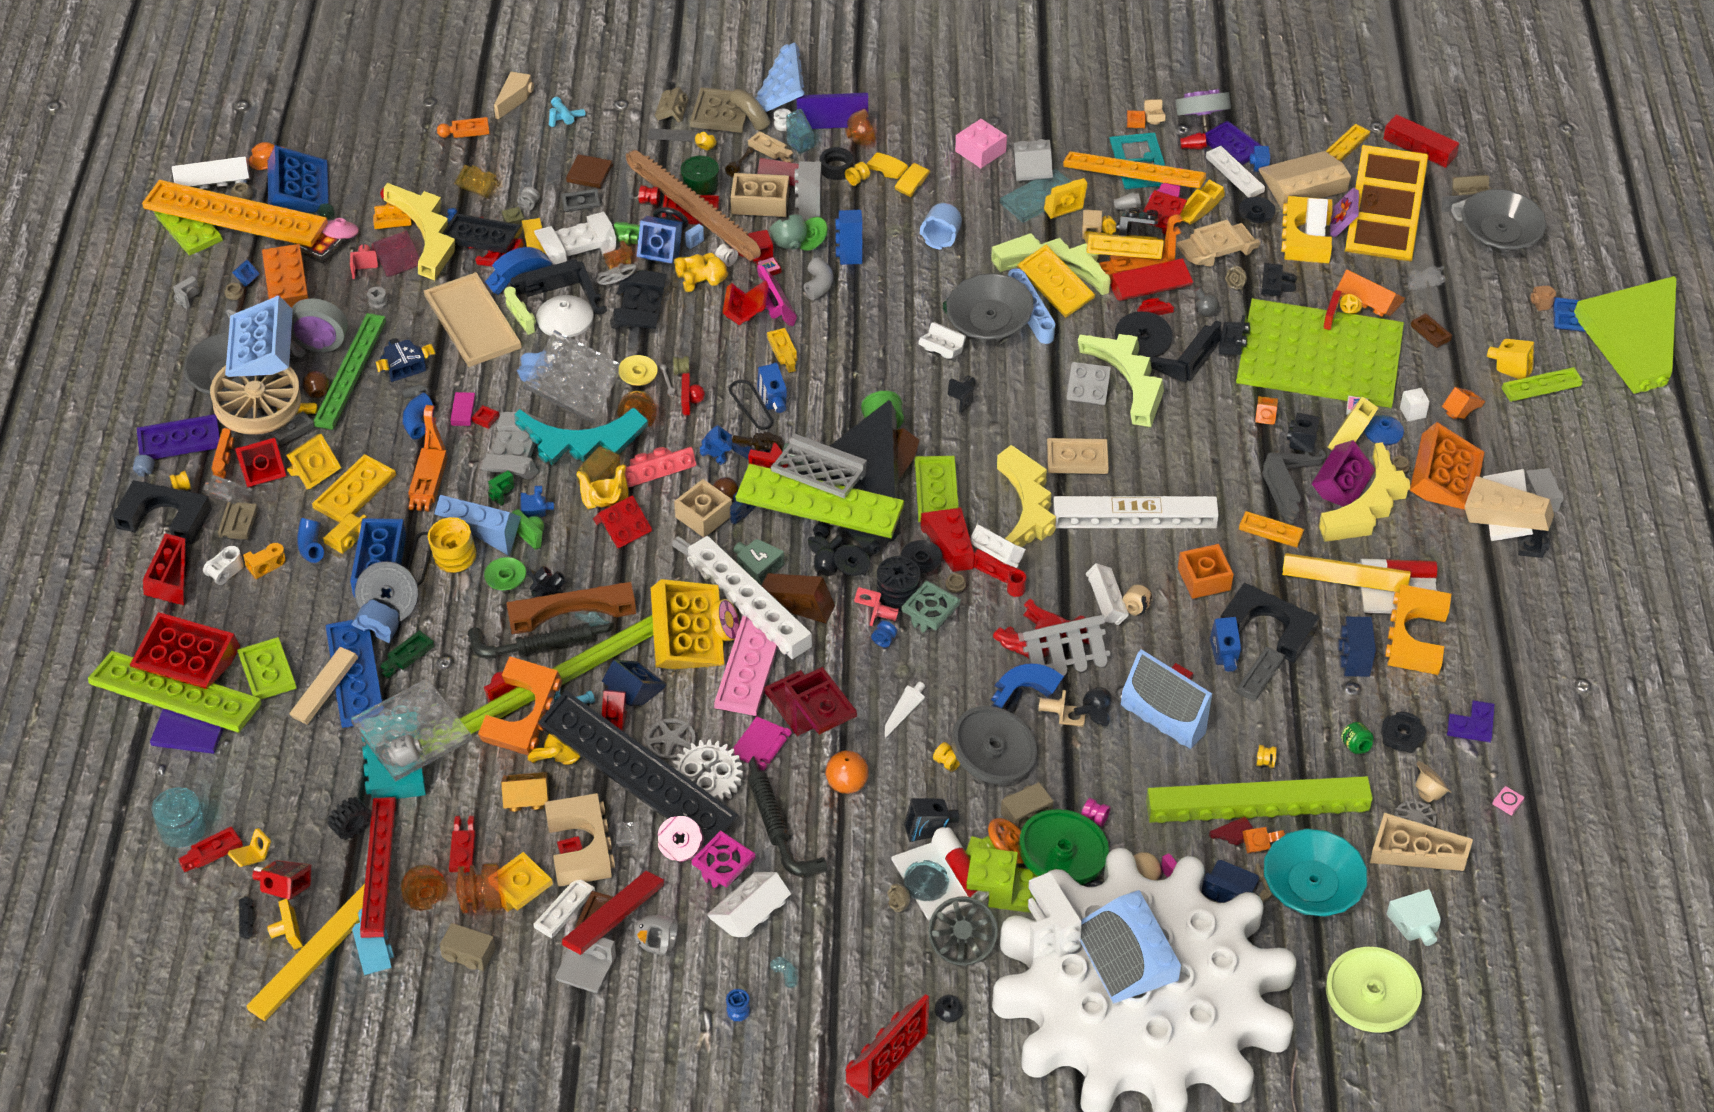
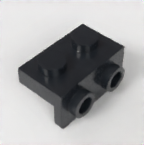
M1242 315L1241 322H1224L1218 348L1219 354L1241 355L1243 347H1247L1246 334L1250 333V322H1247L1246 315Z

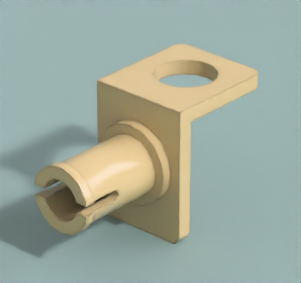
M1063 690L1060 700L1040 697L1039 711L1058 713L1060 715L1059 724L1084 726L1085 714L1080 715L1078 720H1071L1068 717V714L1074 712L1076 707L1065 705L1066 690Z

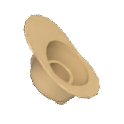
M1417 762L1421 772L1415 786L1421 798L1426 802H1431L1432 800H1439L1448 791L1452 793L1434 770L1423 762Z

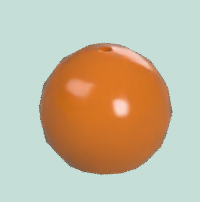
M845 750L836 753L830 758L826 766L825 775L829 785L835 791L850 794L864 787L869 777V768L866 760L860 754Z

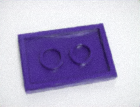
M1225 121L1205 133L1208 146L1213 149L1222 146L1241 165L1250 161V153L1254 152V146H1262L1229 121Z
M163 708L150 743L151 746L214 754L224 728Z

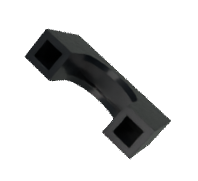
M133 480L112 516L117 529L136 532L142 520L150 511L159 507L175 508L178 512L169 526L171 535L185 538V543L192 545L212 508L207 495Z
M1245 582L1221 614V618L1236 617L1239 634L1246 624L1257 616H1271L1281 621L1286 630L1278 641L1276 651L1284 654L1285 659L1293 663L1297 661L1317 631L1319 616Z

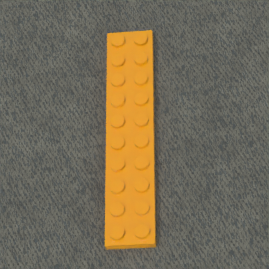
M158 180L142 202L144 209L309 247L314 245L328 224L326 217L163 180Z

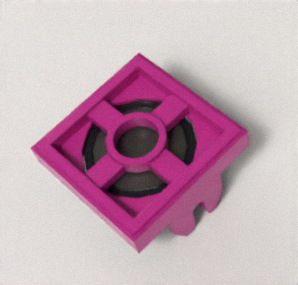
M720 831L691 862L693 866L701 870L702 877L706 883L711 880L713 888H716L719 884L727 888L738 879L740 874L756 856L754 852Z

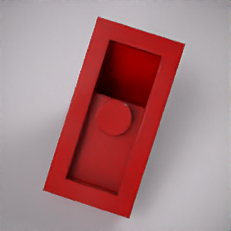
M774 442L770 453L750 449L748 462L749 464L771 469V466L783 452ZM784 464L780 465V467L789 468V465Z
M604 690L602 716L623 731L627 711H625L626 692Z

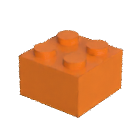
M1219 544L1180 552L1178 570L1192 599L1231 590L1234 574Z

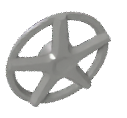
M620 263L617 267L598 273L596 281L601 285L621 281L636 271V265ZM633 269L627 275L624 274L625 271Z
M675 718L659 719L647 733V745L655 755L661 758L674 759L677 758V755H671V752L678 745L685 746L688 750H691V743L682 739L680 735L688 729L692 737L691 743L694 744L695 732L688 721L685 722ZM667 723H677L681 726L672 731L667 726ZM660 726L663 735L651 738L653 731ZM663 743L665 746L664 755L658 753L651 744Z

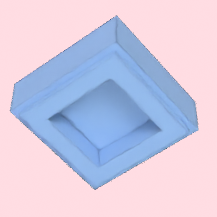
M698 224L685 232L686 247L692 249L704 241L702 225Z

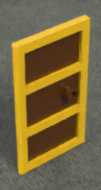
M1362 145L1355 189L1359 190V214L1349 224L1345 252L1412 261L1428 161L1427 154Z

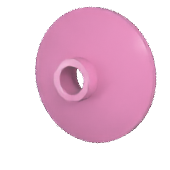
M336 218L335 220L327 221L328 224L322 231L323 234L332 238L348 239L358 234V227L343 218Z

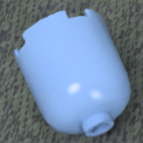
M939 203L933 206L920 227V235L926 240L925 243L939 250L943 247L952 246L961 227L962 217L956 207L948 203Z

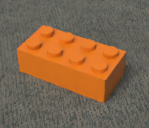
M300 244L263 249L262 254L269 299L280 296L291 308L298 301L309 299Z

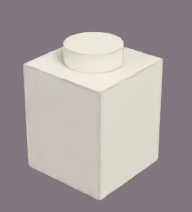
M1422 388L1404 391L1400 409L1407 421L1426 418L1430 401Z

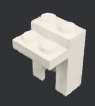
M1050 872L1029 880V890L1036 899V902L1033 898L1028 899V908L1037 921L1030 925L1029 952L1032 957L1045 956L1053 950L1056 951L1059 957L1074 953L1080 948V918Z

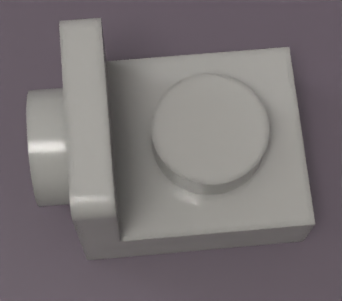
M193 276L173 286L175 301L186 309L190 308L189 299L200 293L197 280Z

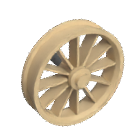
M224 366L212 381L210 395L214 413L225 427L238 433L264 434L277 430L290 422L300 408L301 393L296 373L290 366L273 375H266L261 382L258 381V375H255V380L251 382L245 376H236L242 380L245 386L231 381L236 377H227L225 375L226 366ZM276 374L282 376V378L271 382ZM288 384H291L293 387L288 389H280ZM223 387H226V388H228V389L234 390V391L221 392V390L223 389ZM277 398H291V399H290L289 402H285V401H282V400L277 399ZM218 401H231V402L226 403V404H224V405L221 406ZM267 404L280 408L281 410H279L276 413H273ZM251 407L254 408L253 419L243 418ZM240 408L235 416L229 414V412ZM263 409H264L265 412L268 414V416L260 418L261 416L264 415V413H263Z

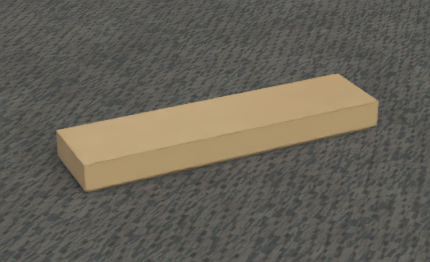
M339 647L291 710L290 716L308 725L358 659L356 653Z

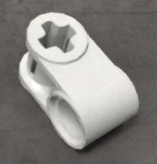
M228 546L204 565L203 573L206 576H211L216 584H225L244 567L238 547Z

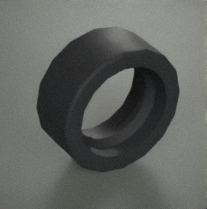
M840 147L826 149L820 155L821 174L832 180L845 179V171L853 167V155L847 149ZM832 161H842L846 164L842 166H831L827 163Z

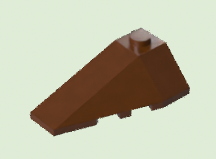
M904 428L897 430L899 479L914 459L920 441Z

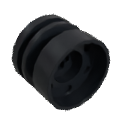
M893 556L882 561L877 568V592L881 593L879 600L881 605L899 609L898 612H903L902 606L920 588V568L910 558Z

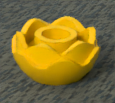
M706 132L697 133L695 136L696 145L703 150H710L717 143L715 137L708 135Z

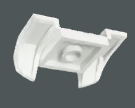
M601 212L586 216L587 223H580L558 231H554L552 226L535 230L534 233L548 258L552 261V265L566 262L567 256L600 248L602 256L605 258L616 249L615 232L606 214Z

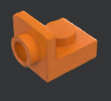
M1258 396L1256 423L1275 424L1278 398Z

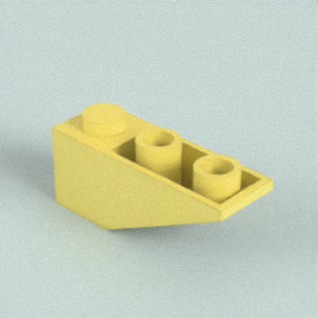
M1361 397L1348 413L1328 448L1333 450L1335 445L1351 440L1356 442L1371 421L1378 407L1364 397Z

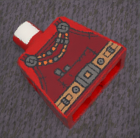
M277 860L264 868L255 867L252 878L253 880L260 881L261 892L290 900L311 886V864Z

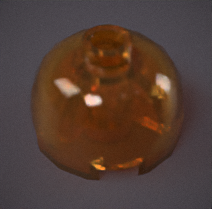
M865 108L854 112L847 120L848 128H845L847 138H851L855 144L861 146L875 143L876 140L873 126L866 119L869 116Z
M632 391L625 394L618 404L617 416L619 418L634 407L648 420V426L651 427L657 413L653 398L642 391Z
M422 864L410 868L401 881L402 898L413 910L423 911L432 909V904L437 903L440 899L443 901L448 893V885L440 870L431 865Z

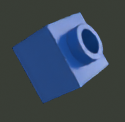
M1254 146V152L1250 153V164H1253L1254 172H1259L1261 167L1269 166V146Z

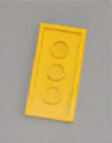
M1047 244L1017 264V268L1025 272L1029 281L1065 318L1095 298V294Z
M364 454L312 503V507L340 523L350 513L355 515L396 476V471Z

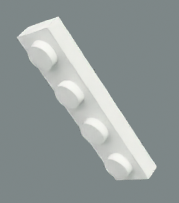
M1222 146L1206 152V158L1248 198L1255 197L1264 192L1265 186Z

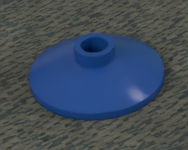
M1378 415L1372 417L1364 429V433L1373 443L1383 442L1384 446L1396 444L1402 439L1404 429L1402 424L1395 418Z

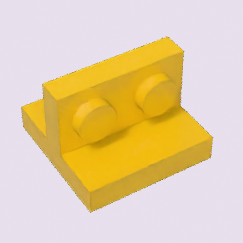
M317 434L287 454L292 464L287 469L291 476H299L306 489H311L341 469L340 464L322 434Z
M524 852L488 877V883L500 894L502 907L507 912L513 908L518 911L553 885L552 879Z

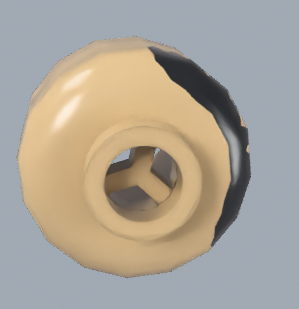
M1133 585L1122 598L1128 613L1135 616L1144 614L1153 599L1148 588L1142 585Z

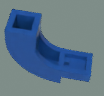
M533 247L517 248L504 254L494 262L492 266L495 270L485 283L493 293L499 295L509 284L511 278L521 273L551 266L553 263L539 249Z
M1023 664L1014 667L1005 673L994 685L998 689L991 698V701H993L991 706L1002 708L1013 690L1023 686L1032 687L1046 697H1049L1053 694L1064 676L1056 670L1041 664Z

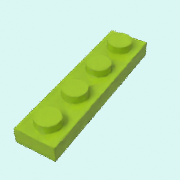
M1572 367L1505 382L1502 385V390L1509 401L1512 402L1582 385L1583 380L1576 369Z

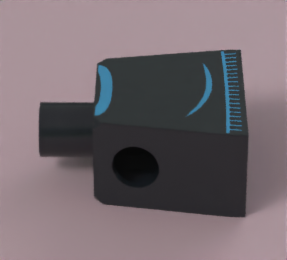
M911 798L904 822L909 842L933 838L937 829L941 827L947 828L948 823H958L959 812L957 809L948 810L944 799Z

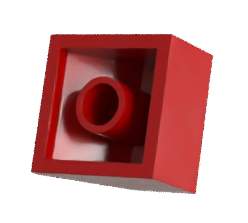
M275 438L235 448L247 487L286 476Z

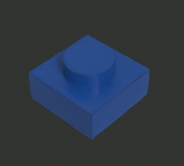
M248 259L232 272L244 286H247L260 274Z

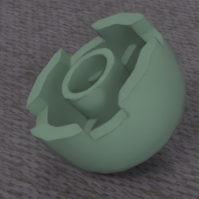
M798 214L790 215V219L783 222L780 219L769 228L771 238L780 248L794 250L799 248L805 240L807 226L802 216Z

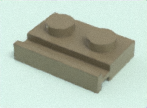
M228 502L218 530L219 538L228 536L231 539L248 540L258 511L257 504H231V502Z

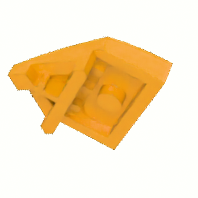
M388 202L386 205L374 207V229L411 225V218L401 209Z

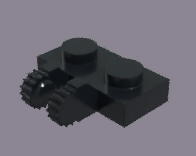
M1264 263L1261 294L1280 296L1281 289L1284 292H1293L1296 290L1295 282L1297 281V276L1283 272V265Z

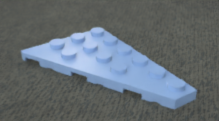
M795 42L790 45L786 44L780 49L778 57L774 60L773 67L769 70L768 77L763 81V86L757 93L756 99L762 105L765 112L801 97L805 93L802 90L804 84L803 76L800 73L802 72L801 60L799 59L800 50Z

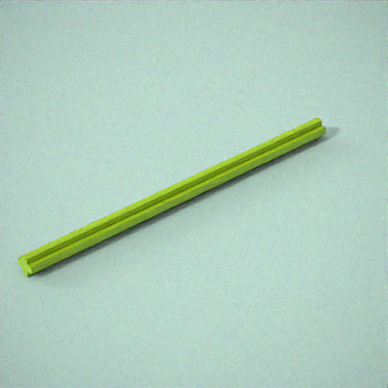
M652 615L552 668L558 670L562 679V685L653 636ZM517 687L420 739L423 751L420 752L423 753L425 758H428L480 730L485 715L500 719L535 700V695L527 689Z

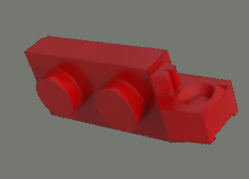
M230 826L192 845L191 850L186 855L178 858L180 867L184 872L195 869V867H203L227 855L230 850L243 847V844L233 827Z

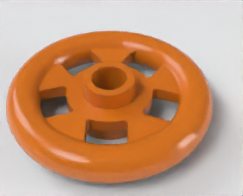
M995 818L991 820L988 825V834L994 847L998 850L1018 852L1017 864H1023L1024 862L1018 849L1021 830L1006 819Z

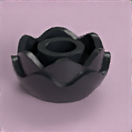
M944 995L935 1003V1014L944 1022H955L963 1015L964 1005L957 996Z

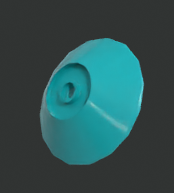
M1302 829L1285 834L1271 845L1264 858V878L1271 893L1285 906L1304 915L1326 917L1345 912L1360 901L1367 887V867L1360 852L1346 839L1325 830Z

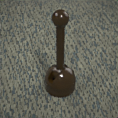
M748 147L746 153L738 162L732 161L725 167V172L728 176L734 178V173H740L741 166L739 165L749 154L753 153V148Z

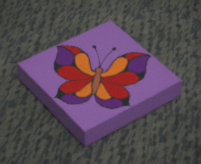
M1354 187L1332 208L1330 235L1333 237H1337L1358 217L1359 190Z

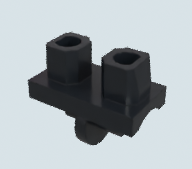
M542 566L537 572L530 569L526 573L533 580L530 590L534 598L548 595V593L552 595L563 593L561 587L567 580L561 572L556 571L553 575L548 567Z

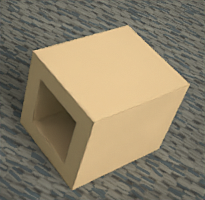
M1083 210L1082 239H1084V231L1101 232L1102 211Z

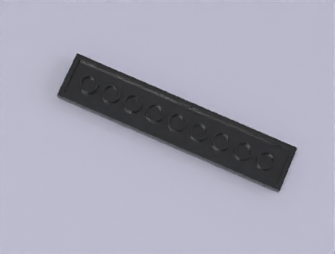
M567 690L562 693L538 722L542 729L664 818L684 816L694 820L700 826L704 836V842L702 843L704 847L720 831L726 834L739 818L738 814Z

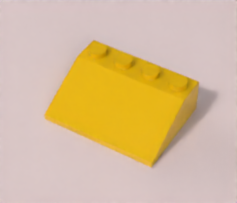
M661 579L651 587L656 668L686 669L724 665L723 640L715 631L714 625L716 620L712 618V607L716 601H720L719 585Z

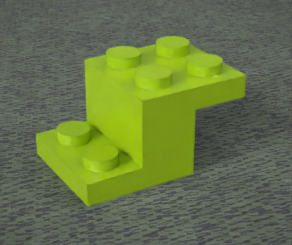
M973 846L967 889L989 892L988 907L1031 913L1028 908V899L1033 898L1035 901V898L1029 890V880L1038 876L1031 872L1030 869L1017 868L1018 852Z

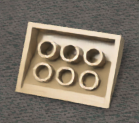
M1326 151L1259 168L1260 174L1281 209H1283V203H1287L1288 196L1320 199L1347 192L1351 175L1344 164Z

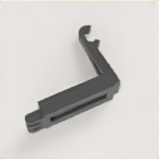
M1322 449L1318 457H1312L1306 451L1304 454L1268 453L1262 474L1281 516L1284 517L1289 525H1293L1299 512L1297 503H1300L1301 497L1287 469L1321 465L1326 457Z

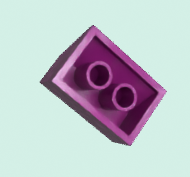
M1351 440L1335 445L1313 480L1312 485L1323 499L1344 507L1359 498L1376 469L1355 441Z

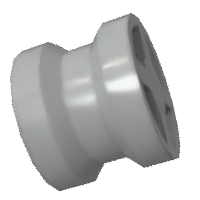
M525 187L522 194L519 195L517 203L525 210H532L540 195L536 189Z
M373 287L368 290L367 298L369 300V307L372 310L378 311L387 307L388 301L384 288Z

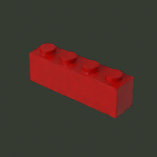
M1396 114L1385 126L1384 140L1410 152L1427 154L1428 160L1445 168L1457 157L1459 142Z

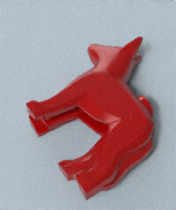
M1031 598L1024 604L1028 609L1023 616L1036 624L1035 629L1070 622L1059 615L1039 608ZM1080 615L1076 617L1074 620L1085 618V616ZM999 627L994 632L993 638L1001 642L1004 648L1029 658L1028 652L1023 651V647H1026V641H1019L1018 633L1014 631L1013 627H1007L1005 630ZM1086 627L1080 629L1081 634L1087 633ZM1066 632L1059 633L1060 639L1067 637ZM1046 636L1039 638L1040 643L1047 642ZM1088 638L1082 639L1083 643L1090 644ZM1048 647L1042 648L1043 658L1049 655Z

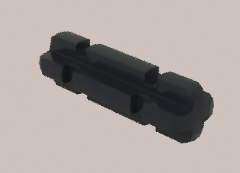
M248 896L239 899V936L244 939L253 936V927H251L253 926V909H251L253 908V900L248 898Z

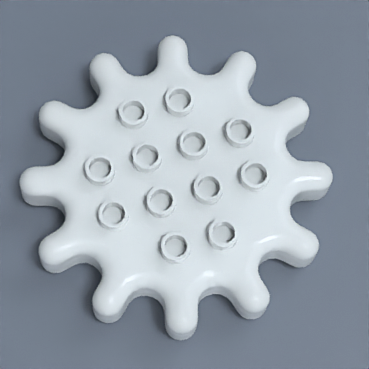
M1125 848L1113 849L1107 855L1104 883L1096 887L1080 885L1063 870L1054 869L1049 871L1080 920L1114 899L1140 890L1180 962L1181 969L1179 981L1113 1004L1081 942L1080 948L1074 953L1059 957L1056 951L1053 950L1048 955L1033 958L1029 952L1030 925L1037 921L1017 915L1008 917L1001 927V951L1008 957L1023 962L1029 969L1024 973L1000 977L996 981L993 988L992 1008L999 1017L1006 1019L1029 1018L1039 1025L1040 1029L1031 1034L1024 1041L1022 1047L1021 1065L1024 1072L1032 1077H1043L1061 1066H1071L1078 1069L1085 1076L1080 1103L1084 1112H1109L1116 1097L1120 1093L1129 1090L1145 1094L1150 1099L1153 1112H1186L1188 1103L1186 1089L1196 1083L1211 1085L1230 1102L1241 1103L1250 1096L1254 1071L1250 1063L1239 1051L1245 1047L1254 1046L1270 1052H1282L1290 1044L1294 1026L1293 1019L1288 1012L1266 1003L1261 997L1264 993L1282 991L1289 988L1293 982L1296 970V958L1288 949L1258 948L1247 939L1260 927L1264 909L1261 898L1255 893L1245 892L1225 903L1209 900L1201 893L1205 873L1204 865L1201 860L1193 856L1181 858L1171 876L1164 880H1150L1142 876L1137 869L1133 854Z

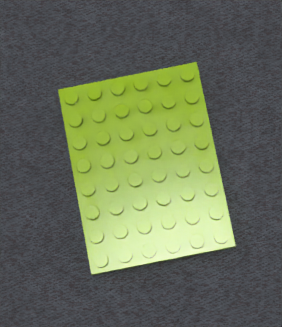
M1252 298L1247 321L1250 322V333L1246 334L1247 347H1243L1236 383L1348 401V396L1364 397L1375 406L1392 408L1404 322L1337 312L1331 330H1327L1323 327L1327 310Z

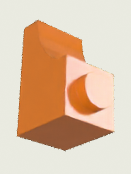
M1454 387L1442 407L1447 410L1446 414L1451 418L1465 419L1474 409L1481 408L1485 400L1471 390Z

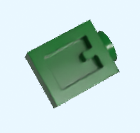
M509 471L488 481V495L492 501H496L500 506L504 505L503 494L514 489L513 475Z

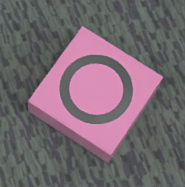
M1505 786L1494 799L1493 805L1512 816L1523 803L1525 797Z

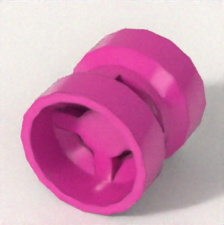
M1089 798L1083 807L1081 815L1094 820L1096 825L1102 827L1109 816L1111 807L1106 804L1099 805L1096 800Z

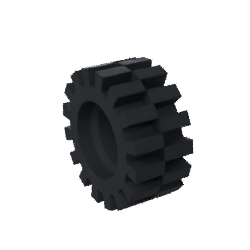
M350 797L348 801L343 800L342 805L338 804L336 806L337 809L332 810V815L328 817L329 827L340 839L348 840L349 837L353 838L354 834L358 835L361 829L364 830L366 828L364 825L369 824L371 811L359 798Z

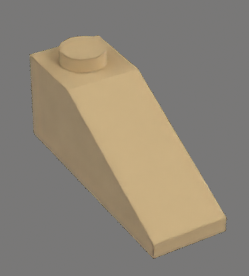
M510 72L494 104L496 119L502 118L527 100L529 94L534 89L531 75Z

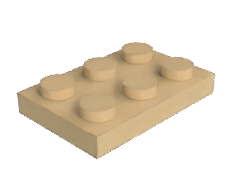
M1047 438L1048 473L1108 474L1107 439Z

